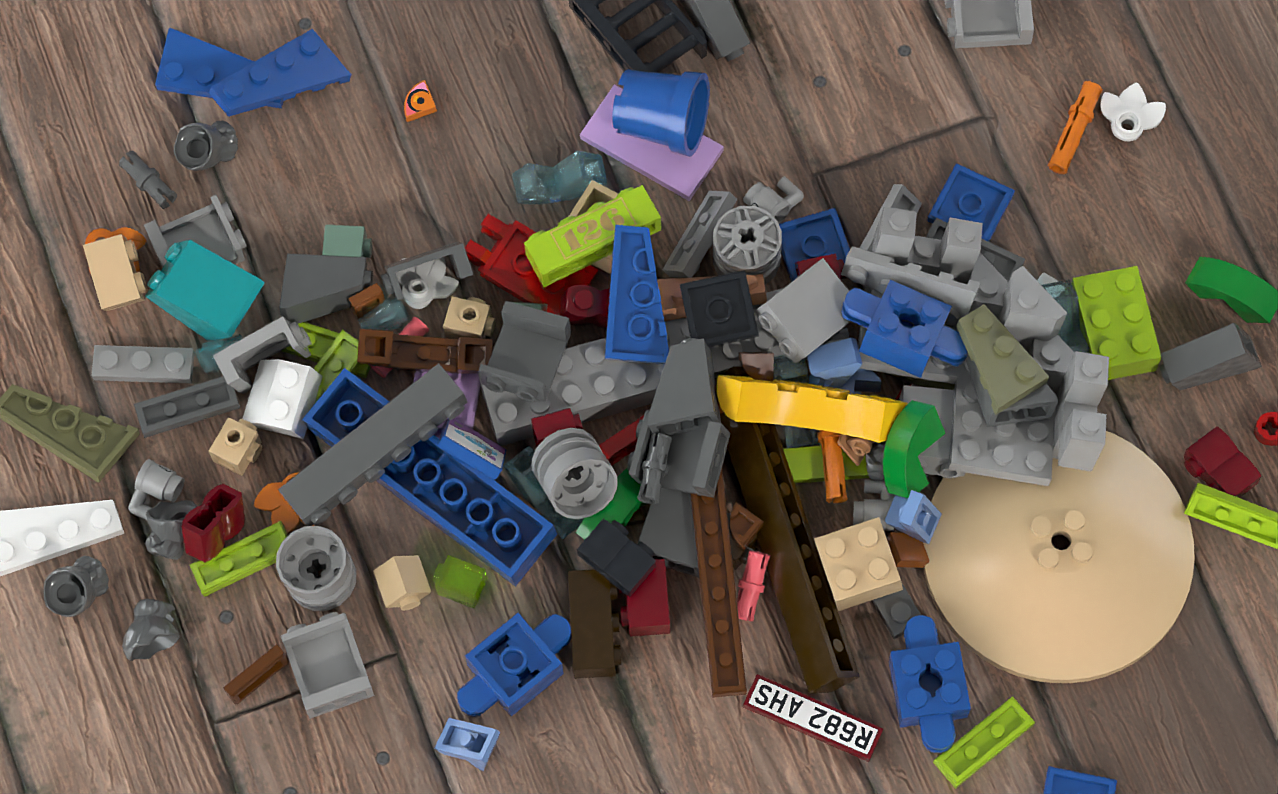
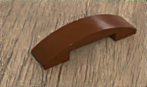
M359 329L357 363L428 372L439 363L447 373L478 374L481 364L487 366L492 355L493 339L468 337L448 339L393 334V331Z

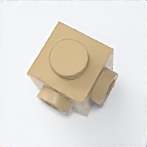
M452 296L443 324L445 338L459 339V337L486 339V336L492 337L496 318L492 317L490 305H487L485 301L475 297H469L466 300Z
M228 417L209 449L213 462L242 476L249 463H254L262 450V442L256 431V426L244 419H239L237 422Z
M419 555L393 556L373 571L386 608L400 607L403 611L410 610L419 606L420 600L431 593Z

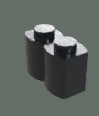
M603 518L577 548V554L624 594L631 597L656 567V560L653 559L655 553L645 543L639 541L638 544H635L626 537L629 532L619 522L613 520L609 523Z

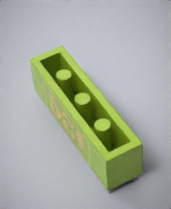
M643 185L635 189L633 187L626 188L616 198L606 203H595L588 208L587 212L577 217L569 216L560 221L557 227L548 231H538L532 234L528 241L524 242L526 256L543 287L613 254L615 225L649 228L650 235L661 231V216Z

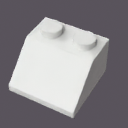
M280 359L260 360L242 419L252 423L256 428L304 439L307 426L302 419L315 403L323 376L310 366Z

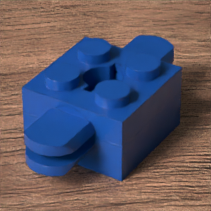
M892 280L889 281L882 298L858 288H854L846 294L841 310L842 317L867 328L859 352L921 378L930 356L953 366L961 365L967 358L968 352L959 332L944 326L952 308L951 305ZM902 320H908L912 322L914 326L911 323Z
M517 613L465 655L467 666L476 676L457 692V699L462 712L467 716L478 717L498 701L511 717L564 674L563 666L555 654L569 644L572 639L571 628L567 619L553 614L532 629L523 617Z
M918 615L912 617L905 626L904 638L906 649L891 651L888 661L899 726L901 728L920 725L922 742L925 748L933 753H943L952 747L956 737L953 720L968 718L971 710L959 642L939 644L937 627L933 619Z

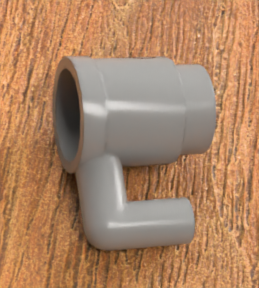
M784 176L777 183V187L787 195L786 197H780L769 186L766 187L761 182H757L745 194L743 202L748 206H756L767 210L780 224L786 218L791 208L802 201L804 194Z
M146 460L135 481L136 490L128 507L130 513L147 520L146 512L152 509L144 505L148 494L162 501L166 499L175 502L183 489L185 479L178 476L176 471L157 464L153 460Z
M864 480V493H881V500L864 499V501H854L853 525L879 517L883 530L894 532V528L885 522L894 495L888 493L885 480Z

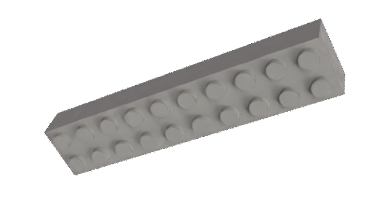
M782 289L767 292V301ZM763 304L753 305L759 337L709 347L712 353L715 378L733 366L742 367L738 352L774 353V369L795 364L792 359L787 358L779 348V342L772 333L766 331L761 326L755 310ZM687 318L665 321L669 350L671 345L680 344L683 340L691 338ZM606 338L567 348L563 353L545 402L539 400L526 401L519 398L516 394L507 391L501 393L491 391L485 385H482L480 373H478L497 444L503 446L534 437L531 418L570 408L572 415L578 413L581 423L652 404L665 364L604 359ZM807 356L799 362L807 360Z

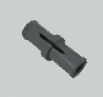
M135 151L127 152L126 155L130 158L133 165L123 156L119 161V166L136 181V186L141 191H146L162 209L169 207V203L162 195H165L173 203L177 198V194L159 178V172L155 168H149Z
M652 433L650 436L646 461L642 462L641 470L644 472L637 498L643 503L652 504V500L654 504L659 503L663 478L667 476L669 469L666 464L672 438L668 435Z

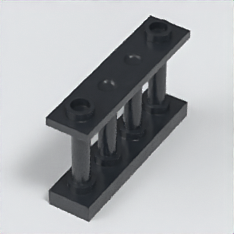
M569 0V8L623 72L630 69L658 73L692 48L701 59L707 56L708 38L705 32L699 26L694 27L672 0H635L612 17H604L598 10L599 5L605 0ZM653 3L665 15L631 40L628 38L624 40L618 33V27ZM674 26L684 39L652 62L646 61L643 63L637 56V50Z

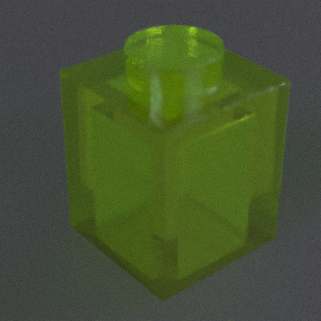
M448 555L444 564H438L432 581L435 582L437 595L475 609L488 577L486 569Z

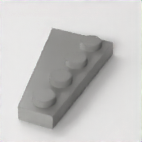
M853 246L846 257L841 275L849 278L851 281L872 288L882 295L889 281L892 280L951 305L952 308L945 324L955 327L960 318L970 313L981 285L980 282L969 280L968 284L954 281V275L940 272L939 276L925 273L922 271V266L913 263L900 266L895 264L892 257Z

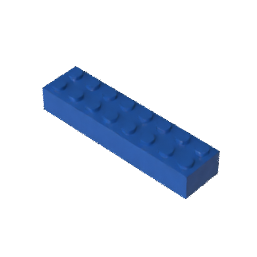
M344 368L302 420L312 433L333 447L390 401ZM435 435L426 441H418L411 447V452L399 462L394 460L384 468V474L376 480L378 483L515 587L557 535L556 529L551 522L495 480L439 448V438Z

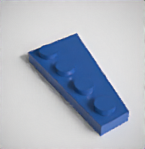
M169 28L155 85L157 90L212 98L209 94L210 86L254 61ZM280 98L267 102V106L282 109L283 100Z
M311 29L210 86L209 94L226 115L230 117L267 106V102L282 98L284 101L294 98L297 93L312 90V92L325 89L326 85L335 82L339 84L349 82L352 74L318 34Z
M615 225L604 359L665 364L669 353V346L649 228Z

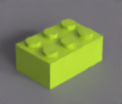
M1138 266L1072 278L1069 296L1084 353L1109 357L1108 380L1157 371L1161 360V353Z

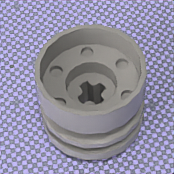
M739 206L728 210L719 218L713 230V265L718 276L745 270L746 275L763 274L765 285L776 276L781 263L782 231L777 220L767 210L756 206Z
M562 429L547 436L537 446L532 457V471L556 512L566 518L581 519L590 517L603 510L613 499L617 490V475L591 434L583 429Z
M305 526L293 531L282 541L276 555V569L292 598L302 607L312 611H328L340 606L351 595L356 585L357 570L344 543L332 530L321 526ZM323 570L321 572V577L316 578L318 576V571Z

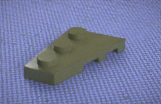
M985 304L959 319L956 326L970 359L976 363L981 375L980 382L984 390L987 389L991 397V406L995 415L1047 383L1049 379L1048 374Z

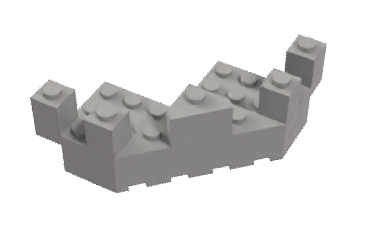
M884 206L874 234L872 252L892 257L895 264L900 266L909 263L920 265L923 272L939 276L940 272L954 275V281L968 284L969 280L980 282L981 285L970 312L985 304L1048 374L1049 379L1046 384L1058 398L1056 408L1049 419L987 427L966 360L959 366H953L930 356L920 379L955 384L948 470L1049 486L1051 482L1053 458L1058 459V466L1092 471L1105 445L1107 414L1097 413V407L1108 386L1109 357L1078 351L1074 352L1058 335L1067 312L1027 269L1022 266L1015 270L1008 282L980 253L983 223L949 218L942 240L915 236L917 212ZM864 285L863 291L882 298L883 295L880 292ZM902 320V321L909 322V323H911V324L914 326V324H913L912 322H910V321H908V320ZM947 324L944 325V326H947V327H949V328H951V329H954V330L958 331V330H957V327H955V326H953V325H947ZM861 325L858 342L859 349L867 331V328ZM860 352L862 360L860 369L919 378Z

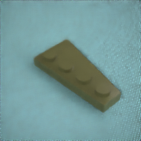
M14 384L0 397L1 420L98 483L140 435L139 428L130 425L125 427L114 423L113 419L102 415L97 417L82 412L79 407L71 404L65 406L52 401L51 397Z

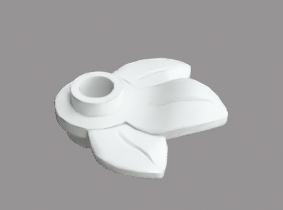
M1134 83L1126 88L1119 97L1104 92L1100 108L1102 114L1111 122L1112 132L1118 139L1134 141L1141 136L1143 130L1153 129L1161 123L1166 111V104L1162 102L1147 103L1141 86L1138 83ZM1130 124L1133 129L1126 130L1122 128V125Z
M443 257L396 272L398 282L402 286L403 299L410 307L415 309L425 308L433 299L447 298L457 289L459 281L445 276L446 262Z

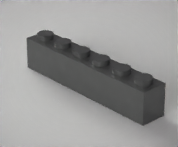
M438 363L278 489L306 526L323 523L331 515L330 511L340 503L346 504L357 495V489L366 482L372 483L384 474L385 467L394 460L395 462L403 460L411 452V447L418 441H426L437 432V426L447 418L452 420L459 416L465 409L464 405L468 403L463 391Z

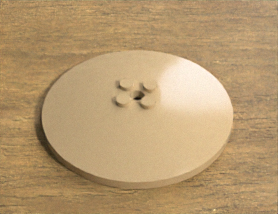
M1106 431L1105 445L1092 471L1058 466V459L1053 458L1052 479L1049 486L965 473V476L952 479L943 477L931 500V503L942 513L930 543H923L929 558V563L924 567V574L934 604L947 626L967 648L984 661L1015 676L1047 683H1077L1103 678L1119 672L1148 654L1165 637L1174 625L1188 596L1194 570V539L1189 517L1184 514L1186 508L1181 497L1167 475L1147 454L1132 443L1111 432ZM1056 535H1064L1070 541V546L1065 550H1058L1052 545L1051 539Z

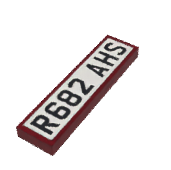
M758 674L743 704L745 709L867 762H870L883 732V728Z

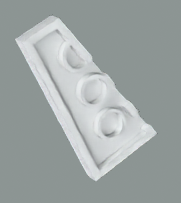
M103 500L0 511V576L125 534L114 501Z

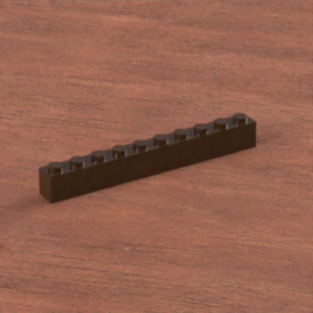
M733 366L721 374L749 377L744 369L739 366ZM720 413L721 424L731 433L727 448L748 511L764 521V525L756 535L761 552L770 555L767 569L782 611V617L792 641L793 650L796 653L803 674V681L809 693H831L859 678L860 675L775 424L735 422L728 418L725 413Z

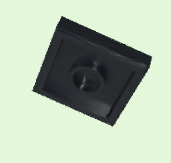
M745 270L680 284L691 338H704L708 347L759 337Z

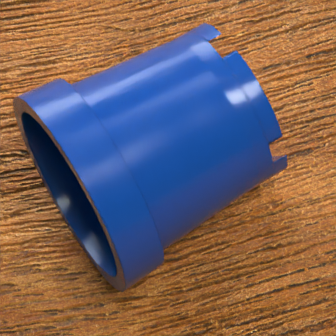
M625 70L618 85L624 86L621 96L615 95L613 103L612 123L613 128L618 129L616 133L665 145L672 152L689 157L693 156L701 142L708 115L710 84L707 74L686 71L682 75Z

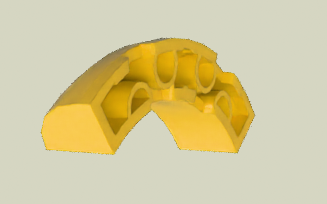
M718 375L717 397L720 407L726 416L735 422L768 423L810 428L854 436L878 443L887 441L894 421L908 404L907 402L877 395L854 394L846 389L774 379L771 382L754 380L751 377L726 375Z

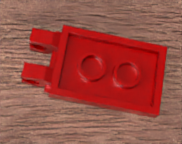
M487 214L481 223V232L497 241L491 251L471 239L465 246L468 260L474 265L480 266L478 271L481 277L522 302L547 304V312L560 315L561 296L568 287L574 285L590 286L598 275V269L589 265L543 287L526 256L524 242L528 241V238L536 232L517 220L513 224L509 223L507 225L490 214Z

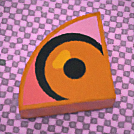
M425 80L417 83L406 96L404 113L407 122L437 112L436 105Z

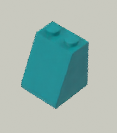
M192 240L174 243L164 257L167 262L162 270H157L148 281L147 286L150 289L145 297L207 341L232 337L265 282Z

